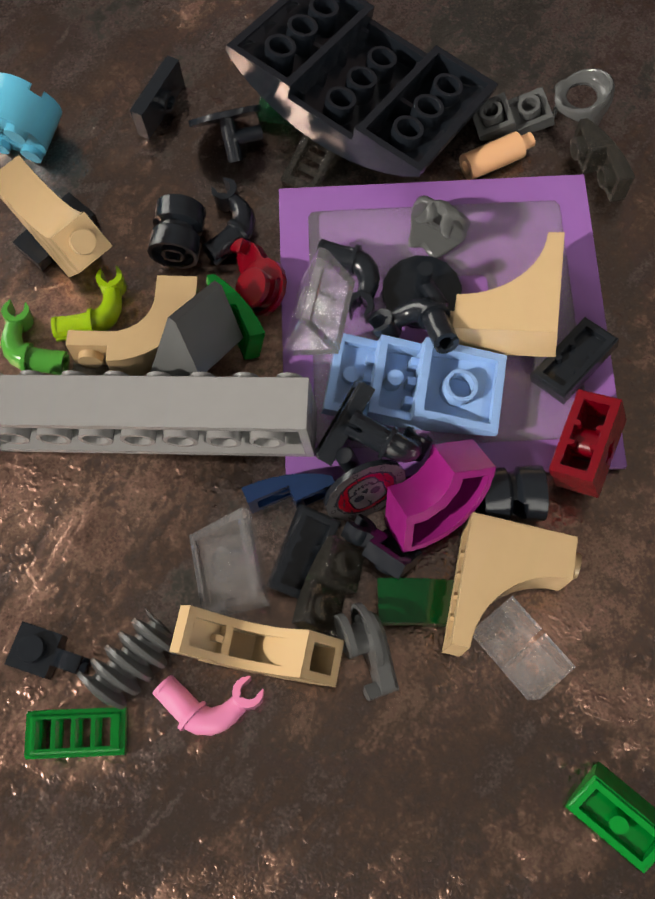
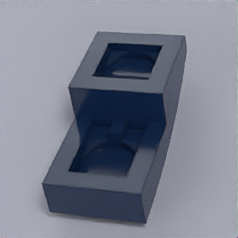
M300 473L268 478L244 486L241 489L253 514L290 497L296 509L301 504L307 507L324 500L327 490L335 481L332 475Z

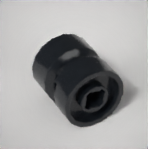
M167 194L158 198L153 217L154 227L152 228L147 249L149 257L155 262L170 268L186 269L195 266L199 260L200 236L204 231L205 207L196 199L182 194Z
M516 466L512 473H509L505 467H496L491 486L485 498L478 506L479 513L505 520H510L511 516H515L520 523L545 521L548 515L549 493L543 466Z

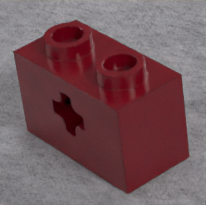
M578 389L548 469L556 486L599 498L627 420L622 399Z

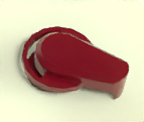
M243 238L237 239L230 247V251L237 253V263L240 271L235 290L250 308L259 307L264 309L260 312H254L257 317H265L273 313L284 298L287 286L285 270L279 262L268 258L261 246Z

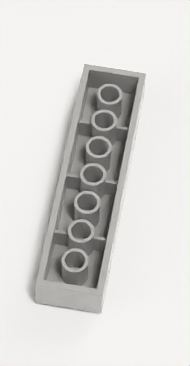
M34 370L20 371L19 375H4L0 373V451L315 457L317 406L309 377H302L296 373L285 372L278 374L276 377H259L249 372H238L233 374V377H215V375L208 372H193L189 376H172L161 371L148 372L146 376H129L120 371H107L104 373V376L86 375L85 373L73 370L63 371L61 375H45Z

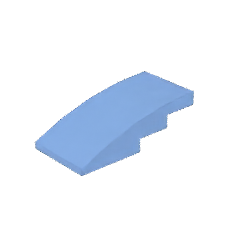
M338 332L335 338L321 414L335 416L353 383L358 380L376 389L362 413L383 425L400 428L410 426L416 430L453 434L496 436L499 428L507 355L460 344L453 351L441 354L436 351L429 337H426L423 343L381 334L377 341Z

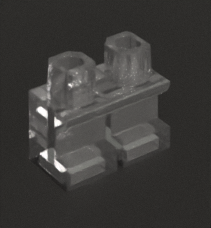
M511 596L476 627L473 637L527 700L541 699L576 666L546 633L537 640L533 638L542 628L520 603Z

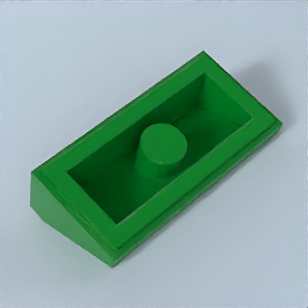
M598 761L574 791L565 807L642 873H645L655 863V807Z

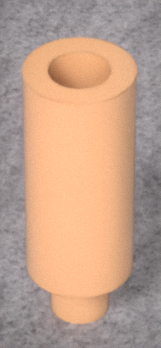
M514 131L463 153L459 157L462 173L467 180H474L518 161L526 156L527 149L535 146V138L531 132L520 135V133Z

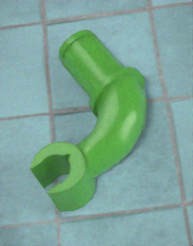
M11 300L4 303L1 313L6 323L2 332L1 348L3 356L10 364L21 371L34 370L54 375H61L63 371H68L70 360L67 351L34 347L32 343H24L23 332L28 331L34 324V318L27 303L25 302L23 311L16 317H14L16 311Z

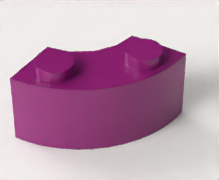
M473 439L433 444L427 461L417 473L404 482L388 486L384 522L403 553L426 547L452 533L471 516L485 498L494 478L496 466Z

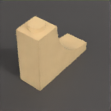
M19 155L0 169V198L68 277L81 273L113 246L85 212L73 209L60 199Z
M548 232L547 240L540 256L527 271L511 282L483 292L456 295L455 310L450 311L449 320L459 338L460 345L504 355L556 357L565 232Z
M473 512L462 529L442 653L460 657L470 649L473 634L480 618L488 606L501 597L526 589L559 591L573 579H576L582 563L581 554L576 553L578 537Z

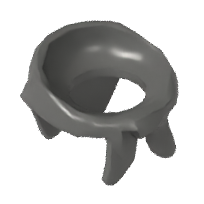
M588 68L579 70L568 78L559 81L555 85V106L552 111L554 118L559 111L570 119L588 124L591 131L595 132L613 101L615 92L613 77L601 69ZM578 85L589 86L596 92L597 101L587 108L575 107L567 100L568 91Z
M425 195L419 196L411 209V230L408 246L411 248H423L429 256L438 259L453 250L466 238L471 222L467 216L454 208L449 202L434 200Z

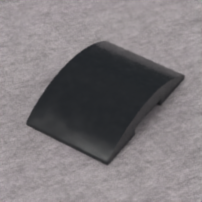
M278 0L226 45V53L249 84L277 113L296 129L319 145L351 162L379 172L398 176L419 177L495 92L498 83L436 45L427 54L372 19L375 6L366 0Z

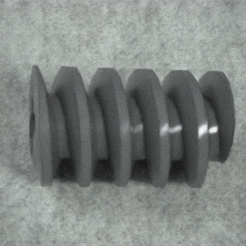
M146 607L144 609L149 618L147 623L136 618L131 620L136 632L134 636L123 631L117 634L123 646L120 650L108 644L104 646L109 658L108 662L105 663L93 657L90 662L95 674L90 676L81 671L77 673L78 678L87 689L107 706L111 705L118 709H124L127 706V700L123 691L137 696L141 692V688L136 678L151 682L154 679V674L150 664L163 669L167 666V660L163 651L169 652L173 634Z

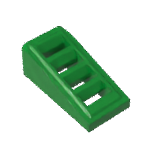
M128 708L28 711L26 714L24 757L26 760L127 755ZM103 718H111L110 746H102ZM84 719H91L90 747H83ZM64 720H71L70 748H63ZM47 721H51L50 749H46Z

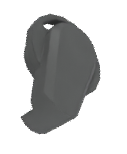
M361 602L351 605L352 624L349 623L344 613L335 615L336 632L339 639L345 640L343 651L346 656L352 659L363 654L366 659L373 683L364 686L363 694L368 701H372L398 691L399 686L386 632L378 615L368 611Z

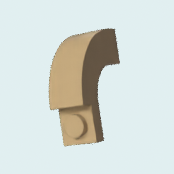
M157 275L155 297L150 311L141 321L129 328L118 331L68 330L66 347L74 362L88 368H99L102 365H108L110 371L124 372L129 376L146 375L151 371L167 318L201 291L198 276Z
M181 605L169 652L199 659L198 661L264 676L336 687L345 640L312 630L267 626L235 619L191 605Z

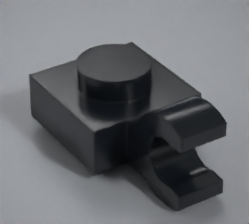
M22 621L4 664L51 680L56 667L77 674L79 671L86 674L91 659L63 650L68 639L67 636Z

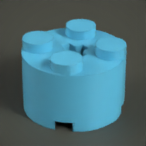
M0 72V153L9 154L11 149L19 151L26 159L35 163H41L63 113L62 109L55 99L45 91L41 97L30 91L32 83L15 75Z

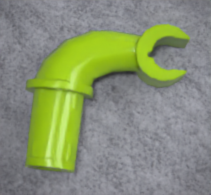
M115 266L116 277L108 283L101 268L96 273V282L103 294L102 303L98 308H89L86 312L75 315L51 317L52 334L57 342L66 341L68 330L109 331L117 323L122 311V296L127 291L126 281L117 266Z

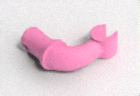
M170 675L153 691V695L179 722L178 729L180 731L185 729L195 735L212 736L229 729L246 710H255L263 702L264 689L255 698L245 699L242 697V690L252 679L251 676L242 677L234 684L232 696L223 704L211 708L207 706L205 701L199 702L173 675Z

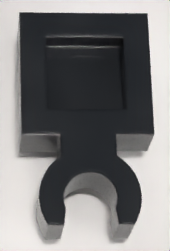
M358 514L354 522L348 520L341 533V536L349 543L363 547L362 555L372 561L380 572L391 575L397 580L416 566L423 553L419 549L403 553L388 528L384 531L379 530L372 520L362 514Z

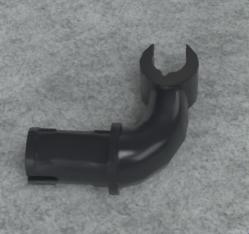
M223 177V181L228 193H219L212 186L211 192L216 207L224 212L231 211L233 219L227 222V227L202 245L205 254L217 266L233 253L230 251V247L234 241L241 238L250 240L256 222L253 209L239 196L235 181Z
M321 239L316 250V263L348 271L349 276L357 277L358 290L348 297L346 307L350 320H352L355 309L364 305L367 308L364 313L365 324H368L369 317L376 311L373 300L380 282L378 265L372 256L362 249V245L356 244L355 247Z
M419 297L403 303L392 311L386 308L379 309L371 314L368 322L374 328L372 332L378 340L381 334L399 338L402 327L409 323L418 322L419 326L427 331L438 353L451 352L459 345V338L449 320L450 310L445 303L436 302L432 299Z
M358 409L353 414L350 424L346 427L343 434L378 452V458L380 459L385 457L403 463L421 462L433 442L430 436L425 438L416 434L413 431L414 427L408 426L404 433L401 434L397 431L398 427L394 426L393 429H390L364 415Z

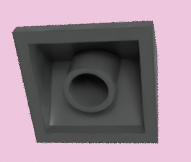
M214 280L167 318L150 372L161 371L172 376H189L193 372H207L244 338L221 284Z

